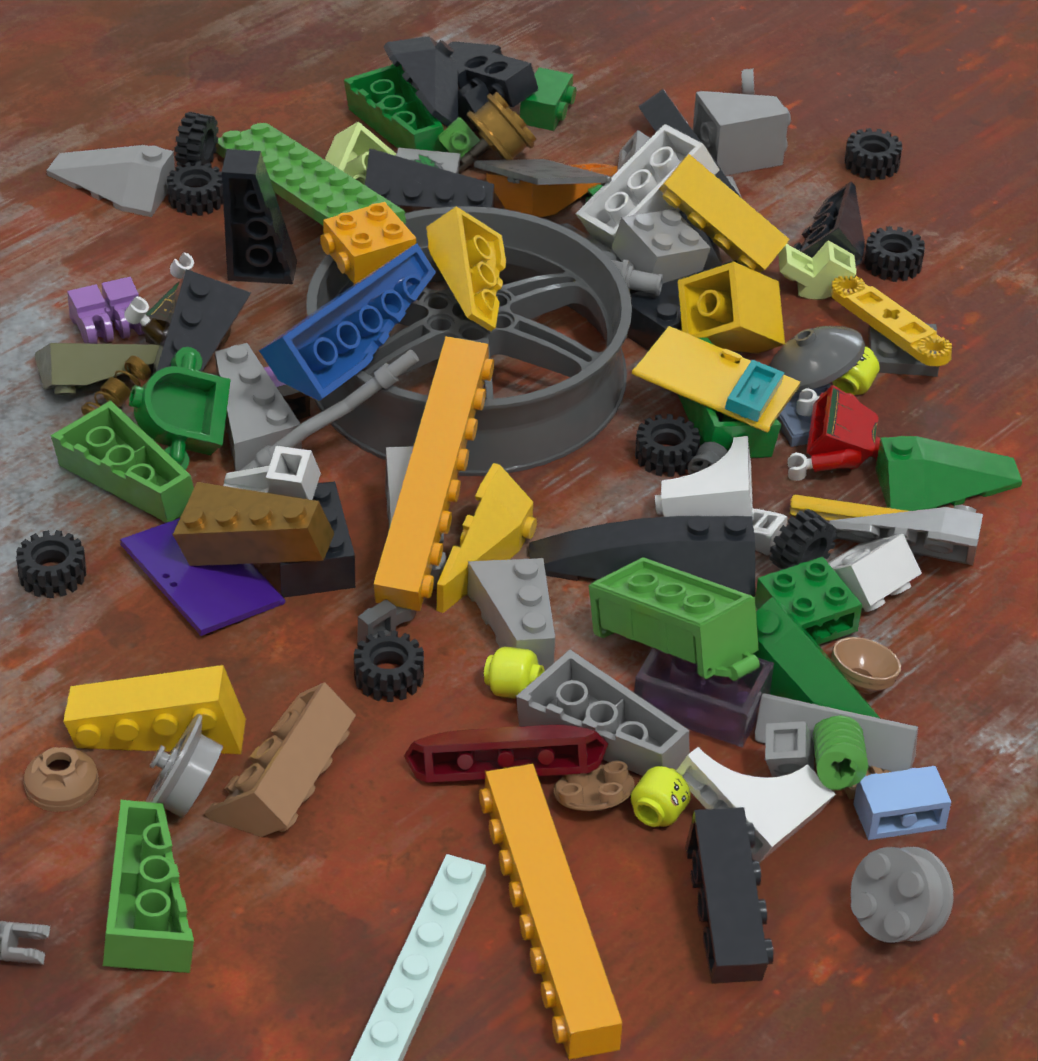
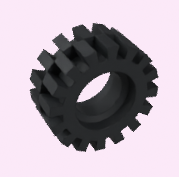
M194 112L186 113L185 118L183 117L181 120L182 126L178 127L179 135L176 136L175 140L177 142V146H175L177 165L185 168V163L189 162L191 166H196V162H201V166H205L206 163L211 164L210 162L214 160L213 154L217 150L215 145L218 142V137H216L219 132V128L216 127L218 122L214 116Z
M866 128V132H863L862 129L857 130L856 134H850V138L848 137L844 164H846L847 170L851 169L853 175L860 173L859 177L863 179L865 176H870V180H875L877 176L880 180L885 179L886 175L892 177L899 170L902 142L899 141L896 135L891 137V132L887 131L883 134L882 129H877L876 132H872V128Z
M189 162L185 163V168L179 165L175 167L176 171L171 170L169 172V176H167L168 200L173 209L177 208V212L182 213L186 211V215L192 216L193 212H197V216H202L203 211L211 214L213 213V208L219 210L221 204L223 205L222 171L220 172L217 166L212 168V164L209 163L201 166V162H196V166H191Z
M887 226L886 231L878 228L876 233L872 231L867 238L864 257L865 268L868 271L872 270L871 274L875 277L881 274L880 279L882 280L891 277V282H897L898 278H901L902 281H908V276L913 279L917 273L921 272L925 251L924 240H921V236L918 234L913 236L912 230L908 229L906 232H903V227H897V230H893L892 226Z
M660 414L655 415V421L649 417L645 419V424L641 423L638 426L635 459H638L640 467L645 465V471L650 473L653 469L656 470L657 476H662L663 472H667L668 477H674V472L676 471L679 475H683L686 469L688 470L689 462L696 456L699 449L700 435L698 428H694V424L691 421L684 423L685 418L681 416L674 420L673 415L667 414V419H662Z
M805 509L804 512L799 511L796 514V518L792 516L788 519L786 527L783 525L779 531L782 533L780 536H775L773 542L776 544L770 547L772 554L769 558L772 561L771 563L781 570L820 557L828 559L831 555L828 551L834 549L836 544L833 541L837 539V533H835L837 529L813 510Z
M49 530L43 531V537H39L35 533L30 536L31 542L26 539L21 542L22 548L18 547L16 551L18 577L21 586H24L25 591L28 593L34 590V596L41 597L44 592L47 598H54L53 593L59 592L60 597L67 595L66 589L74 592L77 590V584L82 585L84 583V576L87 574L84 546H82L78 538L74 540L73 534L67 533L63 537L62 531L56 530L55 535H50ZM49 562H60V564L53 566H43V564Z
M391 630V636H385L384 631H379L378 638H374L370 634L366 636V643L361 640L357 644L358 649L354 651V680H356L358 689L363 688L365 696L368 697L371 693H374V700L380 701L382 696H387V702H394V696L398 695L401 701L407 699V692L414 695L417 692V687L421 688L424 678V651L422 647H419V642L416 639L410 641V635L406 633L400 638L398 637V631ZM394 663L400 665V667L383 669L378 667V665Z

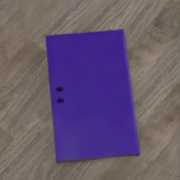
M180 518L120 539V545L200 636L284 605L286 602L252 563L190 566L173 536Z

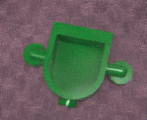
M192 347L181 348L172 357L171 366L157 371L142 387L134 385L129 397V406L134 409V416L138 426L155 442L168 445L169 447L164 451L185 470L189 466V456L185 450L211 456L222 446L231 381L228 378L199 371L202 367V357Z

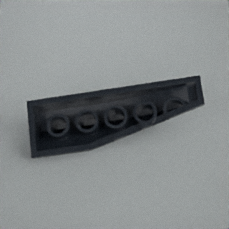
M752 516L641 518L600 524L529 542L530 559L543 558L546 576L573 581H578L581 577H587L597 581L644 557L755 597V535Z

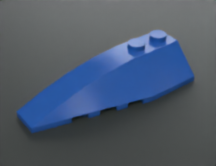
M416 243L260 349L259 352L280 382L319 401L370 364L374 358V353L386 342L390 336V331L402 320L407 308L412 302L416 301L436 272L418 243Z

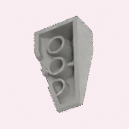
M138 145L59 153L46 171L47 176L75 189L83 187L91 191V197L98 200L104 197L112 201L113 206L121 211L152 217L168 194L167 176H169L171 170L175 171L174 151L162 149L158 146Z
M955 505L954 508L942 507L830 520L829 523L836 527L837 539L864 543L904 534L913 554L973 565L983 514L976 513V509L969 506Z

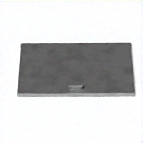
M546 159L475 161L474 164L476 168L508 176L507 181L512 183H520V180L536 185L609 183L612 180L607 175Z

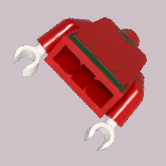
M834 385L826 392H822L820 396H817L816 392L810 388L800 392L799 400L796 402V412L802 416L812 415L806 452L811 455V458L807 459L805 455L797 452L790 455L788 458V467H791L788 470L789 479L793 481L804 479L807 469H813L814 472L842 468L856 469L870 456L877 459L880 437L876 436L879 418L875 412L861 404L853 394L845 393Z

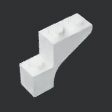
M276 446L269 466L227 473L223 486L313 500L321 472L311 450Z

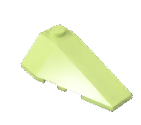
M357 122L335 135L325 160L365 185L369 148L395 156L397 154L360 122Z

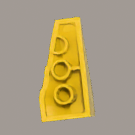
M456 206L426 227L428 249L466 317L491 332L496 328L500 304L496 294L503 285V280L499 278V275L506 266L503 238L501 234Z
M492 464L475 495L476 500L480 501L475 515L466 516L463 523L460 547L453 546L437 582L436 611L444 613L467 594L468 561L510 560L520 551L526 539H532L535 533L537 519L533 518V501L499 464Z

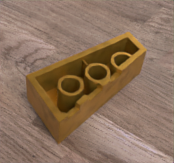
M197 482L174 530L173 536L190 566L323 561L335 533L319 501Z

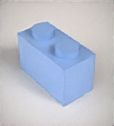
M936 766L865 776L857 783L853 804L867 839L874 840L946 829L951 800Z

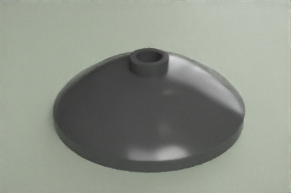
M845 326L814 327L803 330L788 340L774 355L769 366L785 372L784 375L800 381V386L795 393L801 392L806 388L815 389L836 380L854 367L865 351V342L858 331Z

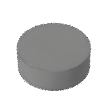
M743 69L741 71L742 94L754 95L753 69Z

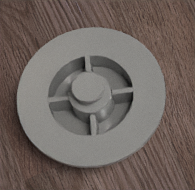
M198 713L193 718L171 753L165 752V747L161 745L149 766L153 769L156 765L161 770L146 802L163 803L166 810L181 818L187 814L197 799L223 748L221 744L201 734V714Z

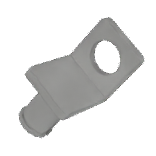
M624 259L623 262L612 260L626 281L629 292L630 290L660 295L663 274L634 270V264L629 260Z

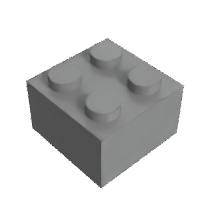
M665 209L663 211L621 217L611 250L622 262L624 259L632 262L634 270L663 274V283L703 271L711 247L686 222L679 212L675 209Z

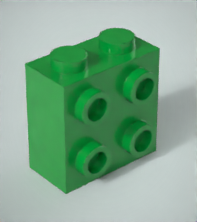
M824 557L802 562L796 566L758 578L755 597L756 608L759 609L771 597H774L790 611L818 645L858 631L862 603Z

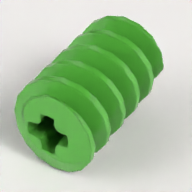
M839 715L823 719L815 724L813 741L817 775L821 783L830 790H842L859 783L866 776L868 770L863 729L859 723L851 717Z

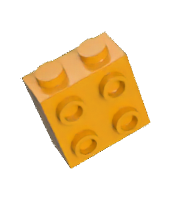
M386 202L371 204L365 208L324 219V234L320 237L323 251L327 255L330 254L337 263L340 272L345 273L354 285L416 244V237Z

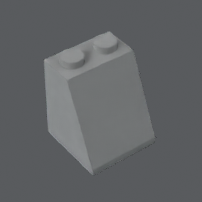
M696 92L693 131L725 176L783 165L784 152L788 148L786 135L787 127L791 123V116L789 110L783 106L776 96Z

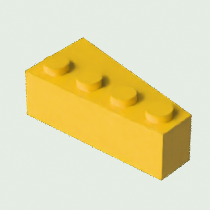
M690 154L683 158L659 187V190L663 193L662 198L669 205L676 209L679 208L688 216L687 219L695 227L706 233L733 260L756 272L761 273L790 240Z
M223 665L70 686L63 722L76 748L158 751L160 746L163 745L165 747L164 751L171 752L193 718L199 713L202 715L201 734L223 746L221 754H241L246 718Z

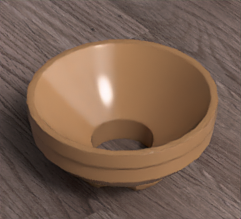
M847 637L837 641L833 647L832 662L859 693L873 694L874 692L885 690L893 686L901 672L900 660L890 649L880 643L866 638Z
M53 747L42 752L28 764L24 774V788L29 801L41 809L55 812L73 810L84 805L95 795L99 784L97 768L92 758L84 752L68 747ZM59 759L67 760L71 763L67 769L62 771H54L48 768L51 762Z

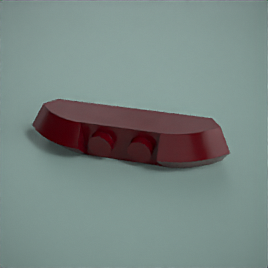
M569 725L448 731L418 739L412 742L404 757L415 777L426 783L485 779L486 771L528 764L534 765L537 776L584 774L599 768L609 744L597 731Z

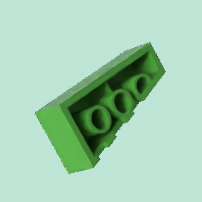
M112 401L105 403L51 435L59 466L166 523L182 515L194 490L191 475Z
M121 800L103 966L190 973L194 939L192 930L188 925L186 903L181 894L179 872L172 854V841L163 803Z

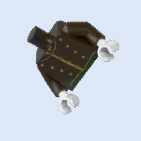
M183 253L179 261L174 259L170 266L171 275L182 279L186 269L191 270L194 266L193 258L188 253ZM179 281L149 311L147 301L141 297H135L125 310V319L129 323H140L142 325L141 330L145 333L146 343L160 345L176 288L180 283ZM231 328L229 329L221 344L226 343V341L228 340L231 333Z

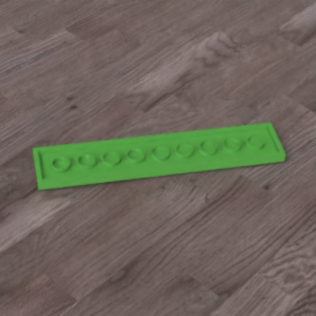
M268 123L254 124L251 126V129L242 132L228 131L223 133V137L218 138V142L215 145L217 147L216 153L223 158L226 156L227 149L261 151L274 192L321 225H323L324 219L386 202L404 224L406 223L405 210Z

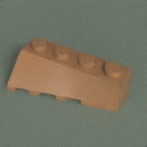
M325 682L300 693L270 730L275 736L264 741L250 755L249 759L254 764L248 767L240 776H234L225 787L230 793L228 797L219 804L216 802L212 803L204 815L209 820L260 837L278 830L280 832L286 831L297 820L298 814L296 812L302 802L307 800L315 791L314 783L318 776L331 765L333 761L331 758L332 753L348 737L349 731L347 729L356 714Z

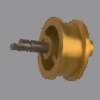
M498 92L493 96L489 94L487 96L488 102L476 113L471 111L467 113L469 119L480 131L479 135L482 139L460 158L462 161L459 165L460 173L489 148L494 152L497 151L504 160H513L526 147L532 149L535 146L533 143L537 138L526 127V123L522 118L509 108L507 102Z

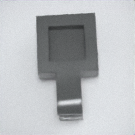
M387 599L373 608L365 610L358 616L357 644L361 640L366 643V636L370 634L374 638H378L379 631H384L385 636H391V630L396 631V626L412 620L416 616V611L396 607Z

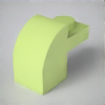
M827 241L813 258L788 244L778 254L780 272L788 280L797 281L798 295L807 299L818 300L832 297V282L835 278L847 276L850 279V276L854 278L857 275L854 255L830 241Z

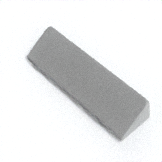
M765 693L762 694L755 731V741L766 744V723L806 721L813 739L815 724L823 719L842 715L851 717L863 729L869 767L872 765L891 772L912 768L916 756L917 726Z

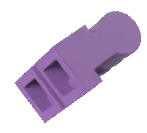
M131 277L102 283V294L97 284L67 291L69 315L73 324H77L84 343L97 344L98 336L102 337L106 343L113 341L112 321H114L115 327L122 339L130 337V329H134L138 335L145 334L141 330L142 325L140 323L132 324L125 319V310L135 297H139Z

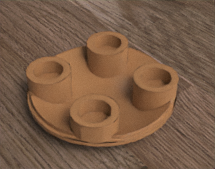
M612 761L606 765H600L599 768L589 773L564 775L556 783L554 795L560 804L571 809L583 811L601 810L618 805L628 799L635 788L633 777L628 773L626 763Z

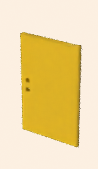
M668 326L631 372L632 375L764 432H769L772 424L800 386V381L784 375L781 385L758 422L741 417L736 413L726 410L725 405L728 396L751 361L743 358L738 353L722 349Z

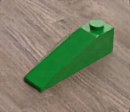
M918 436L880 438L875 470L887 508L916 511L933 509L948 503H952L953 506L965 503V498L974 495L988 497L1021 487L1022 485L1020 473L1012 457Z
M771 597L756 611L759 650L753 653V655L758 658L760 666L758 669L743 676L751 686L769 695L880 718L784 605L774 597Z

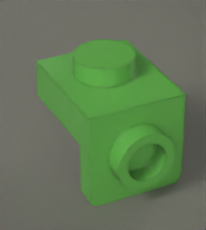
M457 118L438 136V140L446 148V151L449 153H459L461 155L460 158L480 141L461 118Z

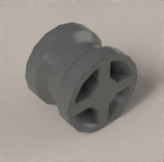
M705 442L699 447L696 456L688 464L689 475L713 465L725 456L728 451L718 443Z

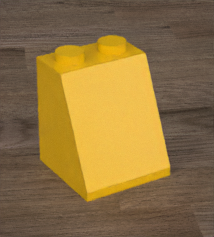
M736 262L678 280L682 332L696 338H708L713 345L731 351L760 353L785 344L779 281Z

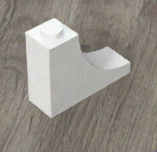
M748 436L733 437V443L729 451L713 465L687 476L662 480L661 495H655L657 517L752 516L753 520L752 467Z
M697 747L686 756L676 770L688 783L690 792L706 809L744 807L746 822L753 823L755 830V846L751 848L752 858L754 861L758 860L759 863L817 816L835 796L832 790L821 783L818 775L808 764L798 771L780 777H753L722 766Z

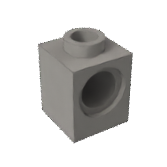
M806 721L766 723L765 760L772 777L791 774L807 764L814 771V742Z

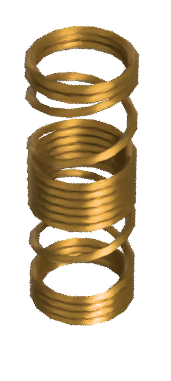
M130 356L125 361L126 371L117 370L114 375L115 377H110L100 387L101 391L94 394L96 403L86 402L81 407L82 414L85 416L95 410V408L88 404L100 407L96 395L99 393L108 402L112 401L117 407H121L129 398L131 391L122 381L117 379V373L127 374L136 385L141 386L140 381L136 377L141 380H147L151 375L148 365L139 357ZM127 366L135 376L129 373Z

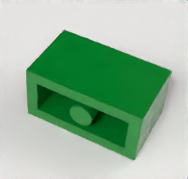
M539 67L535 73L539 90L520 102V117L527 126L554 131L559 121H564L569 104L573 105L577 88L573 86V74Z

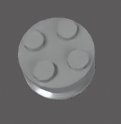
M885 847L869 853L858 865L851 884V909L863 929L874 938L884 942L925 940L937 934L950 916L953 905L952 881L942 861L930 851L919 847Z

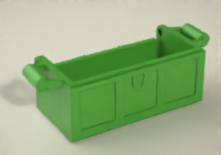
M644 557L589 585L593 632L595 636L605 638L613 633H617L628 639L661 650L664 653L674 655L694 664L697 663L698 674L705 679L715 675L729 677L731 680L736 681L760 666L758 658L753 655L759 648L755 597Z

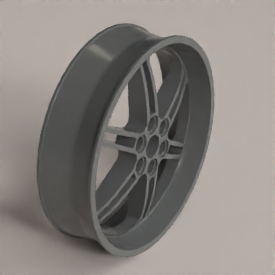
M457 206L501 234L503 238L506 266L500 272L499 278L506 285H502V288L496 294L500 302L496 328L490 332L467 318L449 286L442 291L424 288L416 301L412 302L407 308L405 316L398 323L408 327L389 337L374 353V358L367 367L319 401L314 400L321 412L328 409L375 376L374 372L385 363L390 365L410 349L416 353L419 361L401 375L439 359L446 336L486 343L489 348V359L493 355H505L570 378L542 390L495 399L493 398L492 378L490 381L485 380L483 389H486L484 407L482 411L476 410L474 419L478 420L474 441L468 440L466 449L469 450L467 468L465 472L459 471L458 476H486L493 463L501 465L507 473L548 464L580 449L606 428L622 403L626 389L627 370L621 347L630 328L632 313L631 296L626 281L616 265L604 252L586 238L566 227L517 211L488 207ZM454 207L431 208L405 213L406 227L416 237V243H418L436 272L429 283L446 280L429 252L426 227ZM330 254L323 259L310 281L307 293V317L354 285L345 273L340 272L337 263ZM563 306H568L587 319L605 339L606 349L602 352L592 351L564 334L530 319ZM392 385L388 389L382 388L353 411L330 424L350 442L386 460V447L414 446L428 395L404 390Z

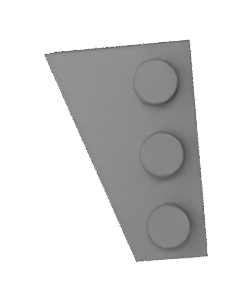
M543 558L468 561L467 594L471 601H475L480 608L481 617L485 624L491 626L499 647H512L533 651L537 656L539 665H543L544 671H546L554 664L555 632Z

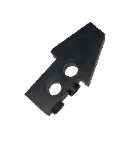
M455 41L448 44L454 50L452 55L458 65V90L469 83L472 88H475L484 82L491 95L493 96L498 92L509 107L516 106L539 90L532 64L502 55L500 46Z

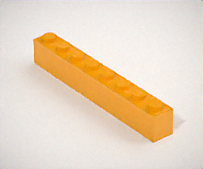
M445 337L374 580L376 603H381L387 599L396 607L420 611L423 599L431 597L434 576L430 574L433 565L439 566L441 561L443 544L439 542L442 533L448 534L452 519V512L448 511L451 502L456 503L458 500L461 485L460 480H457L459 471L465 472L469 459V450L466 449L468 440L474 441L477 431L478 420L474 419L476 410H483L486 389L482 388L484 381H490L493 374L494 359H489V348L486 343Z
M528 764L486 771L485 789L479 790L481 809L484 814H490L489 831L493 844H499L501 851H499L500 868L504 876L509 875L511 879L509 883L511 903L514 908L520 907L522 913L519 917L522 937L524 940H530L533 947L530 949L533 971L535 974L541 973L544 981L541 982L545 1008L552 1007L555 1017H552V1027L557 1043H564L569 1060L620 1050L622 1020L534 765Z

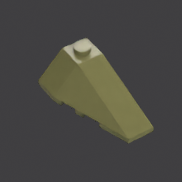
M50 343L35 352V361L44 389H54L55 395L76 394V389L115 377L114 375L117 370L126 371L125 361L130 356L139 357L148 366L154 365L160 345ZM119 372L117 373V376L123 375L125 373Z

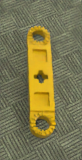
M838 276V278L834 279L832 282V298L911 356L928 366H942L950 362L952 343L949 340L945 341L944 337L938 336L937 331L873 286L869 287L866 285L863 279H859L858 276L855 278L850 276V279L847 276H844V278Z

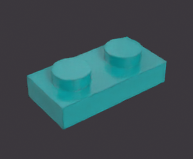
M751 360L728 396L725 409L741 417L758 422L781 385L785 372Z

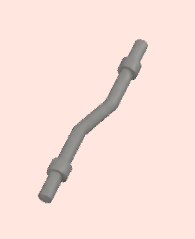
M410 349L390 365L385 363L374 372L375 376L345 399L303 422L274 445H266L256 453L254 460L239 471L269 466L276 446L294 448L311 434L353 411L382 388H390L399 381L398 376L419 361L418 356Z

